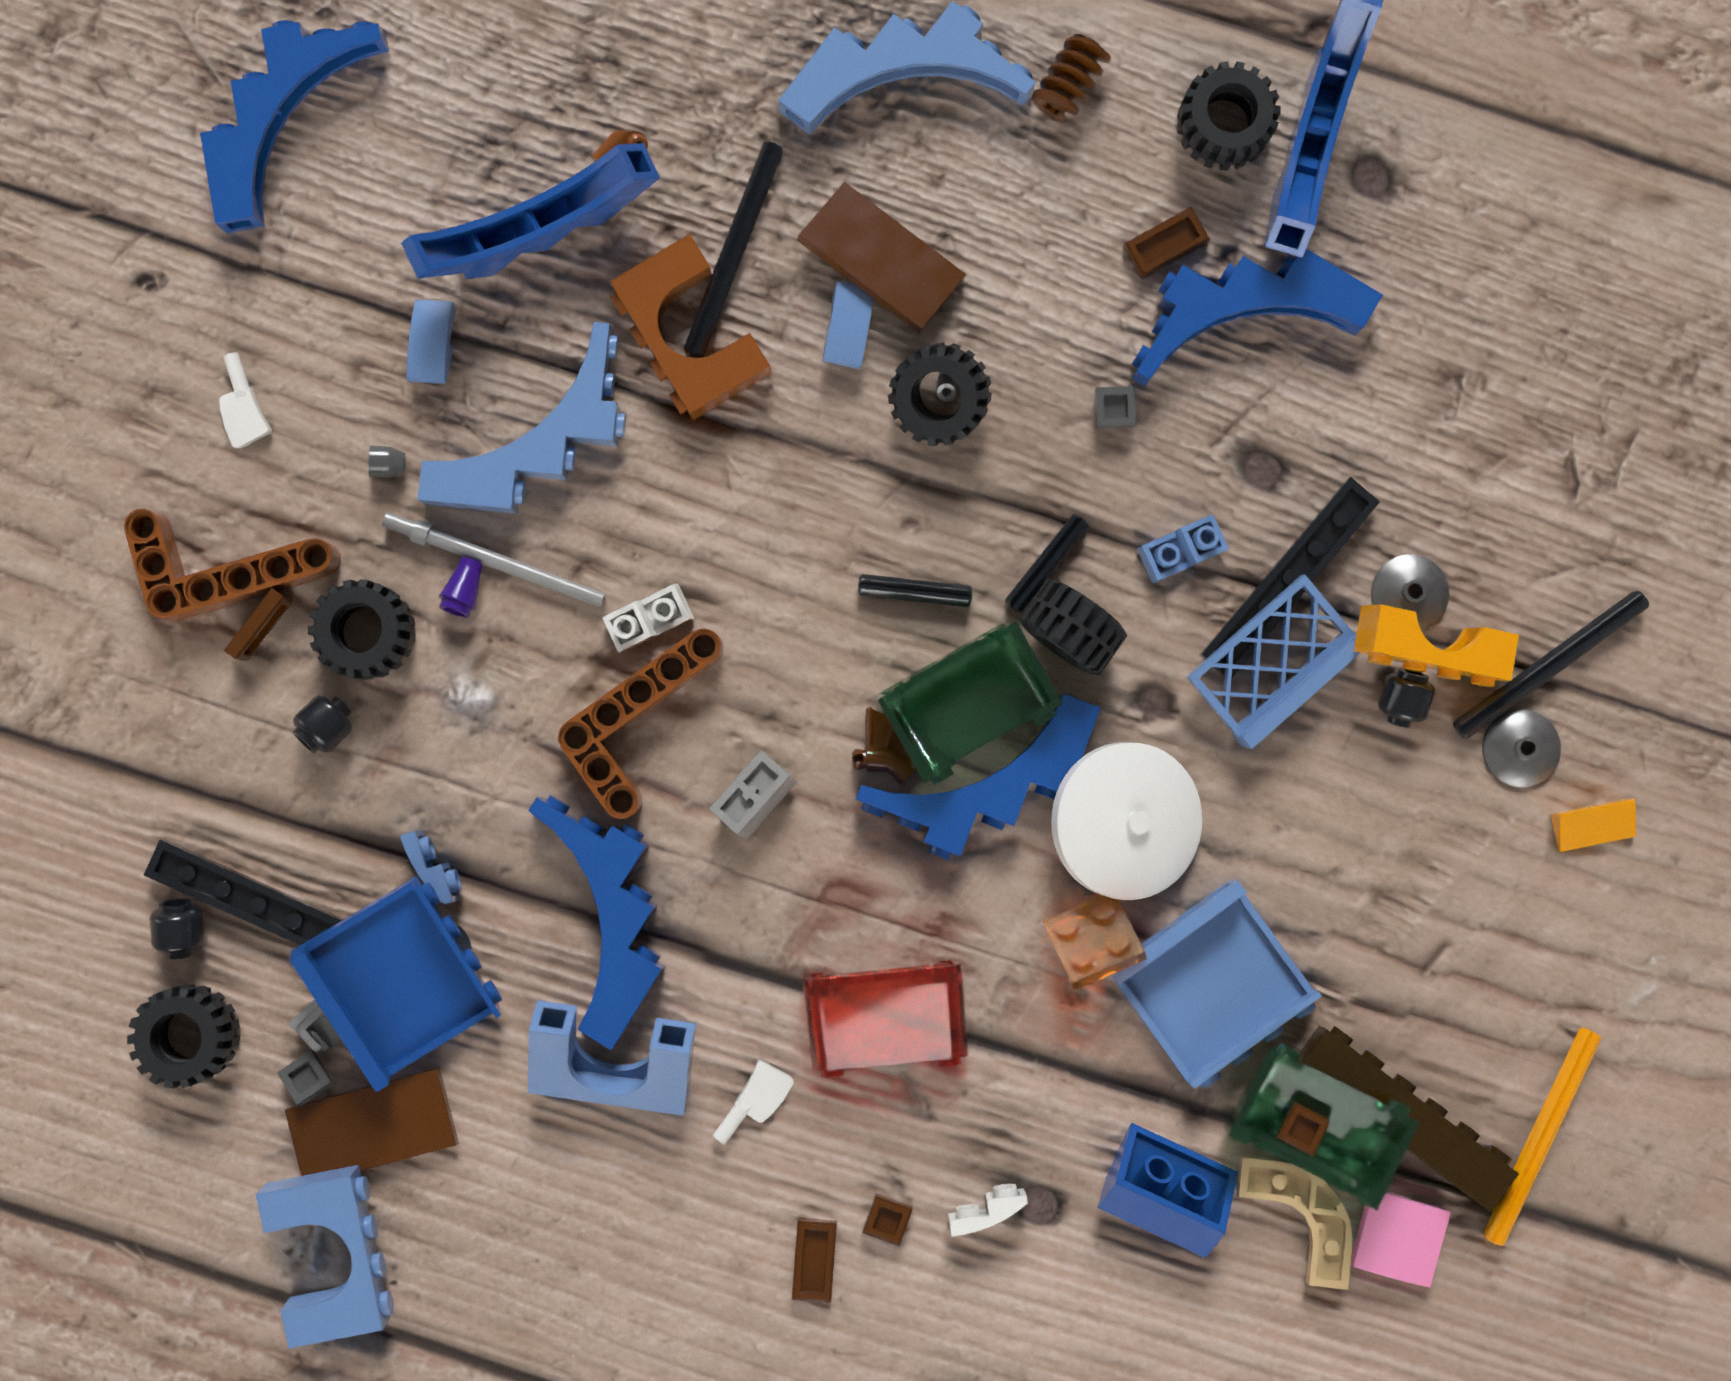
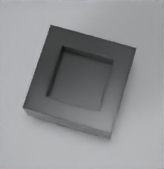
M1135 386L1096 387L1094 390L1095 428H1134L1136 425Z
M309 1050L277 1072L296 1105L300 1107L335 1084L316 1052Z

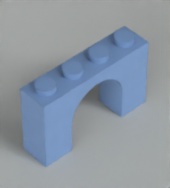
M537 1000L529 1027L528 1093L684 1116L691 1084L696 1023L656 1018L649 1047V1056L633 1064H611L589 1055L578 1043L576 1037L577 1006Z
M359 1165L268 1182L256 1193L264 1233L303 1225L323 1226L334 1231L343 1239L351 1255L352 1268L350 1277L343 1284L327 1290L292 1296L284 1304L280 1312L288 1349L381 1331L386 1326L391 1317L390 1315L394 1313L392 1294L390 1291H385L383 1277L386 1275L385 1259L382 1253H377L375 1238L378 1236L377 1221L374 1214L369 1215L366 1201L370 1198L369 1183L366 1176L361 1177Z

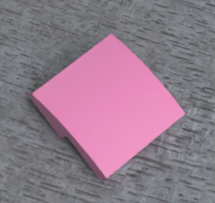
M1369 1188L1352 1250L1351 1266L1430 1288L1451 1211L1440 1206L1410 1200L1402 1195Z

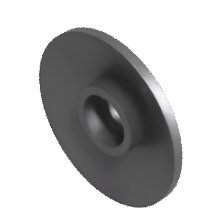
M1402 555L1389 560L1378 570L1372 583L1371 598L1373 605L1382 604L1416 612L1419 627L1423 630L1435 624L1444 614L1449 601V586L1444 573L1433 561L1419 555ZM1410 585H1416L1419 588L1420 595L1417 599L1409 596L1408 588Z
M1514 710L1502 714L1490 724L1483 739V757L1488 769L1501 782L1515 787H1530L1546 780L1556 769L1561 756V742L1555 727L1544 716L1529 710ZM1524 741H1528L1532 746V751L1527 756L1520 749Z

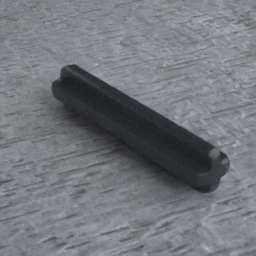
M1073 514L1006 597L1005 603L1011 609L1018 613L1024 610L1045 581L1089 528V524L1085 519L1077 514Z
M868 574L860 575L858 583V594L861 596L968 607L972 602L973 590L968 585Z

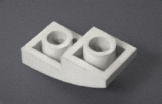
M672 584L602 618L618 653L687 623L693 620L694 616L679 584Z
M1016 1184L994 1186L993 1192L985 1193L987 1209H980L977 1204L956 1207V1212L948 1213L951 1237L986 1229L1018 1212L1028 1204L1024 1188L1017 1189Z

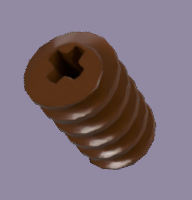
M1074 34L1073 37L1065 40L1064 50L1057 53L1056 63L1051 64L1048 68L1049 76L1041 79L1039 84L1041 89L1035 90L1032 95V101L1036 107L1059 122H1067V118L1064 115L1066 112L1072 115L1078 114L1079 108L1072 101L1085 102L1087 95L1080 88L1093 89L1095 86V82L1088 75L1101 76L1103 73V69L1096 62L1109 63L1111 60L1109 53L1096 41L1081 34Z

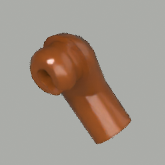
M617 130L610 134L592 154L591 158L597 161L615 146L622 144L644 143L646 149H648V141L638 131Z

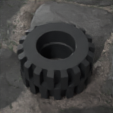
M1228 61L1220 62L1216 70L1211 65L1204 69L1201 76L1197 75L1186 91L1177 114V119L1180 120L1177 125L1178 135H1184L1181 141L1185 150L1189 147L1193 149L1190 157L1196 162L1202 157L1206 160L1205 167L1212 169L1214 163L1220 164V170L1228 171L1231 164H1234L1236 169L1244 167L1248 160L1253 162L1258 158L1279 124L1277 119L1281 114V106L1275 104L1279 99L1277 90H1269L1272 81L1267 76L1263 79L1259 78L1257 75L1260 70L1254 66L1248 71L1244 69L1245 63L1238 61L1234 68L1229 67ZM1221 100L1237 104L1247 116L1248 128L1237 133L1220 130L1210 120L1207 106Z
M945 342L935 343L932 346L927 345L908 356L895 370L897 373L891 378L889 385L892 388V393L888 395L889 404L894 405V410L891 414L894 420L900 419L902 425L899 428L904 433L909 430L914 434L913 440L917 442L927 440V445L936 446L938 443H944V446L953 444L956 440H962L968 436L985 417L988 411V403L992 397V393L989 392L991 380L990 376L986 377L983 372L986 367L982 361L978 363L973 358L975 354L970 350L965 352L960 349V345L954 343L950 346L945 345ZM941 372L949 375L956 381L961 391V405L955 413L951 415H938L924 405L920 396V384L927 374Z
M350 579L343 581L342 586L333 585L328 588L330 594L327 597L320 595L316 600L320 604L318 610L311 609L309 618L314 619V625L308 626V635L314 637V641L310 645L313 651L320 654L318 659L323 665L331 667L330 670L337 674L363 680H373V677H385L390 675L389 670H397L403 665L400 660L403 657H409L412 652L408 647L410 641L415 642L416 634L412 633L411 626H416L414 617L408 613L411 610L410 607L400 599L401 596L369 580L360 579L359 581H354ZM369 607L374 609L380 617L382 624L381 635L378 642L371 649L363 653H356L345 642L344 626L348 617L354 611Z
M1054 580L1045 581L1019 618L1024 629L1037 641L1068 663L1088 674L1100 675L1127 637L1122 625L1102 607L1070 586Z
M195 984L173 987L148 998L149 1002L143 1003L137 1008L136 1012L140 1015L131 1018L129 1024L130 1028L135 1029L133 1034L127 1035V1044H134L135 1051L130 1052L129 1055L132 1061L139 1059L141 1063L136 1069L142 1075L150 1072L152 1075L149 1081L154 1084L165 1082L166 1088L190 1087L210 1079L213 1075L226 1068L225 1063L231 1061L236 1054L232 1048L239 1045L240 1036L234 1035V1030L240 1028L239 1019L232 1021L230 1014L235 1012L232 1004L225 1006L222 1003L226 998L220 992L212 994L210 993V987L204 985L195 987ZM177 1013L191 1017L200 1028L201 1046L193 1058L179 1055L169 1043L168 1026L171 1019Z

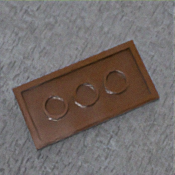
M846 182L838 188L799 233L797 238L799 243L919 334L967 275Z
M440 1067L390 1080L389 1085L375 1092L372 1086L308 1102L302 1107L297 1105L285 1109L301 1176L359 1165L360 1171L459 1144Z

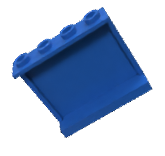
M417 876L292 950L290 955L291 964L375 1092L390 1084L391 1075L492 1013L495 1018L501 1016L498 1004L503 1000L501 994L492 980L486 983L483 981L478 973L482 965L471 948L464 951L457 940L462 934L450 915L443 918L436 907L441 902L436 891L429 882L422 885Z

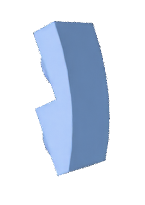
M837 280L834 287L831 315L826 329L822 361L860 369L867 341L873 298L853 283Z
M415 300L408 342V382L446 384L453 354L449 343L456 314L453 301Z
M1211 514L1168 535L1137 548V551L1152 584L1216 556L1228 550L1229 547L1214 515Z
M423 830L400 835L407 856L424 884L429 882L444 904L459 901L458 892L462 891L459 874L456 869H450L449 863L433 866L432 859L436 858V852L430 836L425 837Z

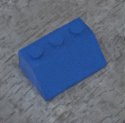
M1131 1123L1105 1178L1098 1208L1206 1258L1225 1235L1238 1172Z

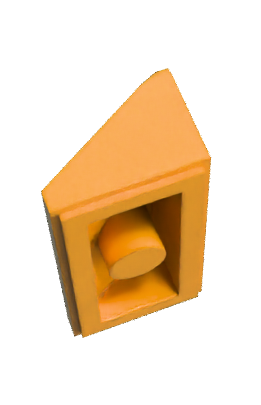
M1625 798L1550 814L1558 852L1636 837V803L1634 798Z

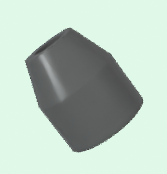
M387 446L369 447V477L389 478L405 473L406 453Z

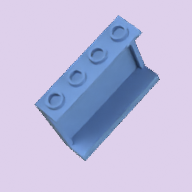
M1230 879L1106 969L1183 1078L1193 1089L1199 1085L1203 1089L1213 1084L1221 1077L1219 1072L1231 1062L1233 1065H1238L1246 1060L1253 1053L1251 1047L1262 1039L1265 1042L1275 1039L1285 1030L1282 1026L1294 1016L1297 1019H1301L1316 1008L1314 1002L1322 997L1319 991L1314 990L1248 900L1245 895L1247 894L1246 890L1235 879Z

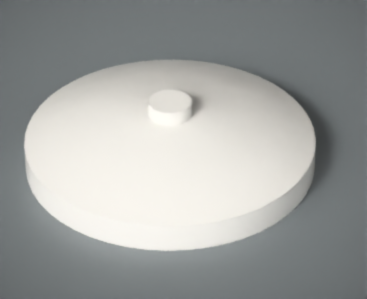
M1119 742L1104 745L1079 759L1060 783L1052 808L1051 826L1053 841L1057 854L1066 870L1088 890L1120 900H1136L1160 893L1176 882L1193 860L1202 832L1200 798L1188 772L1174 757L1165 751L1142 743Z

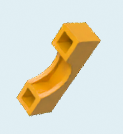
M1382 604L1363 605L1360 610L1353 652L1368 655L1367 662L1374 664L1391 665L1393 660L1403 662L1402 669L1407 671L1426 673L1427 668L1437 670L1436 676L1440 678L1460 680L1461 675L1471 677V684L1495 687V681H1512L1519 635L1487 627L1464 628L1452 645L1441 650L1432 645L1423 635L1418 624L1416 612Z

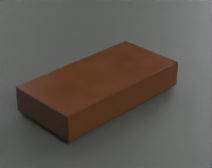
M1189 207L1124 243L1123 248L1142 280L1204 246L1210 241V238L1193 208Z
M271 588L224 651L234 659L248 661L293 603V599L282 591Z
M798 1218L792 1300L831 1303L836 1220Z

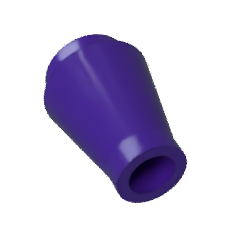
M461 557L459 565L439 595L441 599L440 609L459 617L469 618L471 610H476L483 564L470 558Z

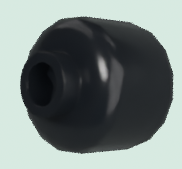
M1399 668L1398 672L1390 673L1386 676L1378 707L1383 713L1388 715L1387 722L1399 727L1410 728L1411 722L1417 723L1426 720L1435 694L1434 686L1428 682V675Z
M317 695L294 716L293 723L295 729L292 733L312 753L318 750L328 753L352 731V724L347 718L352 712L336 696L329 700L324 696Z
M174 898L160 902L159 908L150 915L151 944L153 948L159 952L166 953L169 959H183L191 956V951L200 947L205 938L202 910L198 906L193 905L190 899Z

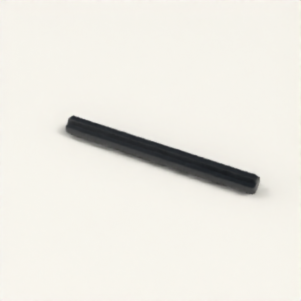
M765 141L759 152L684 345L685 353L691 357L703 358L783 154L782 147L776 143Z
M1639 590L1631 592L1514 677L1512 681L1503 685L1459 717L1453 723L1457 733L1463 739L1470 738L1649 607V601L1645 595Z

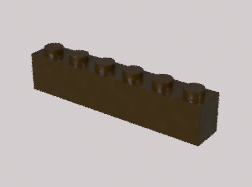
M1319 1025L1292 1061V1064L1479 1205L1492 1212L1519 1175L1518 1172L1508 1166L1512 1159L1494 1145H1491L1487 1150L1476 1142L1480 1135L1462 1121L1457 1126L1448 1121L1445 1116L1449 1111L1430 1097L1423 1102L1413 1093L1417 1087L1398 1073L1394 1078H1391L1381 1069L1385 1063L1367 1050L1361 1055L1350 1047L1353 1039L1339 1028L1333 1026L1331 1031Z

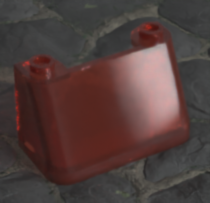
M959 959L942 960L938 964H933V967H930L927 963L921 964V966L851 973L835 972L834 977H831L830 974L823 975V972L803 975V991L812 1070L820 1071L822 1078L843 1076L844 1069L938 1060V1066H954L962 1064L961 1057L969 1055L962 964Z

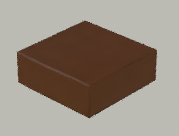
M1293 1101L1276 1137L1314 1156L1331 1120Z
M875 1193L862 1233L900 1246L913 1210L912 1206Z

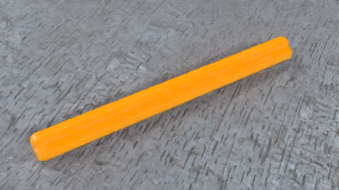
M1586 1028L1578 1030L1513 1168L1519 1175L1495 1206L1485 1227L1483 1236L1488 1241L1499 1246L1505 1245L1600 1044L1601 1036Z

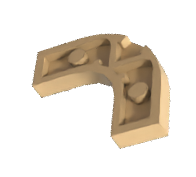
M1240 1155L1236 1195L1243 1198L1278 1201L1293 1206L1302 1214L1308 1225L1310 1244L1306 1283L1309 1286L1348 1290L1353 1244L1352 1228L1347 1211L1334 1190L1316 1173L1299 1164L1280 1159Z

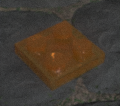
M1101 895L1042 921L1074 991L1147 959L1146 953L1118 899Z

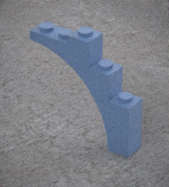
M952 1L925 37L922 35V30L913 21L907 18L901 20L894 14L866 50L863 49V43L850 32L843 34L834 27L778 102L780 113L811 135L830 113L854 96L888 82L910 77L930 76L968 80L997 90L1022 106L1033 95L1036 82L1032 79L1033 76L1030 71L1019 63L1013 65L1003 58L1000 49L988 40L980 41L983 29L980 16L969 6L963 5L960 7Z
M593 323L588 352L576 380L559 405L538 426L514 442L484 455L454 461H422L417 500L431 506L517 514L518 504L523 505L526 496V482L521 481V476L567 480L568 470L574 471L576 448L571 447V442L617 447L618 436L624 437L626 414L621 413V408L617 402L606 401L607 397H613L615 374L609 373L611 359H617L619 350V336L613 335L614 331L610 324Z

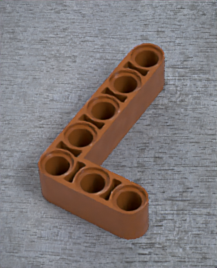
M136 509L129 513L124 522V532L146 607L153 616L173 622L267 595L271 588L281 591L328 577L338 570L341 563V555L335 546L318 538H310L185 576L171 525L164 516L147 509ZM152 519L154 530L150 536L144 538L141 531L142 526L147 520ZM324 548L327 555L326 561L323 565L314 567L311 561L312 554L315 550ZM163 556L165 560L164 570L160 574L155 575L152 571V564L156 558ZM286 559L289 563L288 573L278 579L274 573L275 565L278 561ZM248 570L251 574L250 585L240 590L237 585L238 576ZM211 582L214 589L213 595L210 599L203 601L200 597L201 587L205 583ZM173 593L176 598L175 607L171 611L165 612L163 600L168 594Z
M700 628L693 631L568 720L560 728L558 742L561 749L611 817L627 819L635 816L641 809L642 796L605 742L714 665L722 657L724 651L723 643L713 630ZM710 637L714 639L716 648L711 656L703 658L697 656L695 644L700 638ZM672 659L680 660L684 669L680 678L676 680H668L663 674L664 665ZM639 682H647L651 687L652 694L644 703H636L632 697V689ZM614 704L619 710V719L614 725L605 726L600 719L601 710L606 705ZM576 727H582L587 733V742L579 749L573 748L568 740L570 732ZM599 758L605 759L610 765L609 776L602 781L596 780L591 774V766ZM621 790L628 791L633 798L632 807L625 813L619 812L613 804L615 794Z

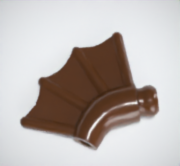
M868 707L866 708V746L864 750L855 749L852 752V766L856 770L866 769L867 772L888 773L901 785L915 772L944 760L946 754L932 744L928 735V728L922 729L911 725L899 711L884 714Z

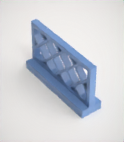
M1301 575L1188 674L1186 678L1233 732L1232 736L1241 747L1253 749L1360 653L1353 652L1356 634H1354L1306 575ZM1301 588L1311 597L1310 614L1291 613L1292 596ZM1284 604L1283 612H1275ZM1318 607L1325 615H1318ZM1269 616L1283 617L1281 640L1262 639L1263 622ZM1290 617L1310 619L1308 642L1289 641ZM1317 619L1330 620L1340 633L1329 643H1315ZM1255 629L1254 638H1246ZM1241 641L1254 642L1252 666L1233 664L1234 647ZM1261 643L1281 644L1279 668L1260 666ZM1288 645L1307 646L1306 663L1300 669L1286 668ZM1315 647H1323V648L1315 655ZM1226 655L1225 664L1217 663ZM1211 667L1225 668L1223 691L1209 690L1200 677ZM1232 669L1252 670L1250 693L1230 692ZM1259 671L1279 672L1277 689L1270 695L1257 694ZM1286 672L1294 673L1286 680ZM1214 695L1223 696L1222 704ZM1230 696L1250 698L1249 713L1239 723L1229 714ZM1257 698L1265 699L1256 707Z

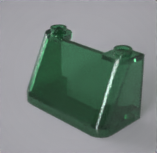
M1011 620L990 629L874 696L922 781L926 783L931 780L933 784H937L953 775L954 771L951 767L957 763V760L1024 722L1028 723L1034 720L1036 726L1049 721L1057 715L1055 708L1063 704L1017 621Z
M1279 1043L1277 1049L1269 1046L1224 1127L1228 1136L1246 1145L1248 1142L1251 1143L1253 1141L1256 1148L1262 1151L1266 1150L1335 1185L1337 1189L1343 1192L1346 1190L1349 1194L1357 1197L1359 1202L1377 1211L1420 1123L1410 1117L1413 1109L1392 1098L1385 1104L1299 1061L1302 1054L1282 1043ZM1293 1101L1331 1120L1314 1156L1276 1137Z

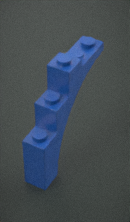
M1340 0L1322 48L1318 50L1306 81L1303 105L1289 139L1286 164L1272 198L1265 247L1298 257H1303L1316 226L1324 182L1341 121L1368 42L1381 12L1383 0Z
M290 20L277 21L272 24V27L261 29L269 74L250 72L244 74L242 79L231 80L238 126L219 124L211 128L212 131L200 133L215 224L225 233L264 227L262 196L265 173L276 138L293 110L311 90L329 76L361 59L389 52L387 37L378 23L357 22L352 24L351 28L337 31L323 28L314 31L313 35H308L300 22L295 23Z
M644 143L617 145L574 176L520 204L462 225L433 232L409 235L401 244L418 279L464 273L466 279L494 276L521 253L548 251L575 228L603 225L659 180L660 176Z
M1308 249L1305 250L1303 257H1293L1288 254L1277 272V275L1280 277L1242 256L1236 266L1229 263L1217 283L1223 286V288L1187 266L1182 265L1177 275L1169 272L1158 290L1159 293L1164 295L1158 307L1171 315L1162 313L1151 333L1157 336L1151 348L1143 345L1131 365L1137 368L1132 380L1145 387L1161 364L1184 343L1212 327L1238 318L1265 314L1301 316L1328 323L1355 336L1364 328L1383 294Z
M1062 694L1048 722L1029 747L1006 767L979 782L962 788L924 795L890 793L861 785L856 800L863 802L860 810L881 818L884 811L898 815L897 824L918 832L921 825L927 826L923 842L930 845L929 853L950 860L952 853L961 856L977 813L983 815L982 823L1003 830L1005 823L1011 826L1015 825L1030 783L1036 785L1035 793L1053 800L1055 799L1063 778L1071 767L1083 757L1101 707L1067 694Z
M552 795L547 800L543 797H536L528 811L549 826L572 851L589 881L598 908L602 938L600 972L592 1001L578 1030L609 1050H612L665 967L658 962L661 956L652 949L642 944L638 949L632 946L657 905L650 902L653 895L636 884H632L630 888L625 886V883L649 845L641 841L644 834L627 823H624L622 828L617 825L611 826L606 836L600 834L603 829L601 825L584 815L580 821L567 813L570 806Z

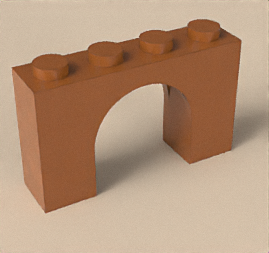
M688 234L611 280L610 283L615 293L609 297L621 316L626 313L629 314L635 324L629 330L641 349L645 346L649 347L655 357L649 363L660 382L665 379L669 380L675 390L669 396L680 415L687 411L691 419L695 420L772 374L768 361L751 333L717 353L703 358L682 356L673 351L664 342L661 334V323L669 304L681 294L712 276L708 262L691 234Z

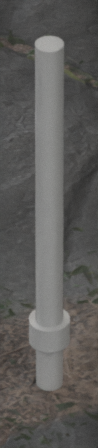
M389 512L386 513L383 519V527L409 536L410 541L422 546L431 544L601 608L606 594L437 531L433 529L434 526L419 519L413 522Z

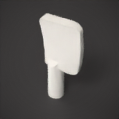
M238 352L224 355L223 359L234 391L221 396L219 404L224 428L233 447L240 449L270 434L272 429L257 403L253 388L249 387Z
M758 1060L744 1089L735 1100V1105L714 1132L713 1137L722 1144H726L746 1115H749L759 1123L764 1122L784 1101L794 1084L793 1078L768 1063Z

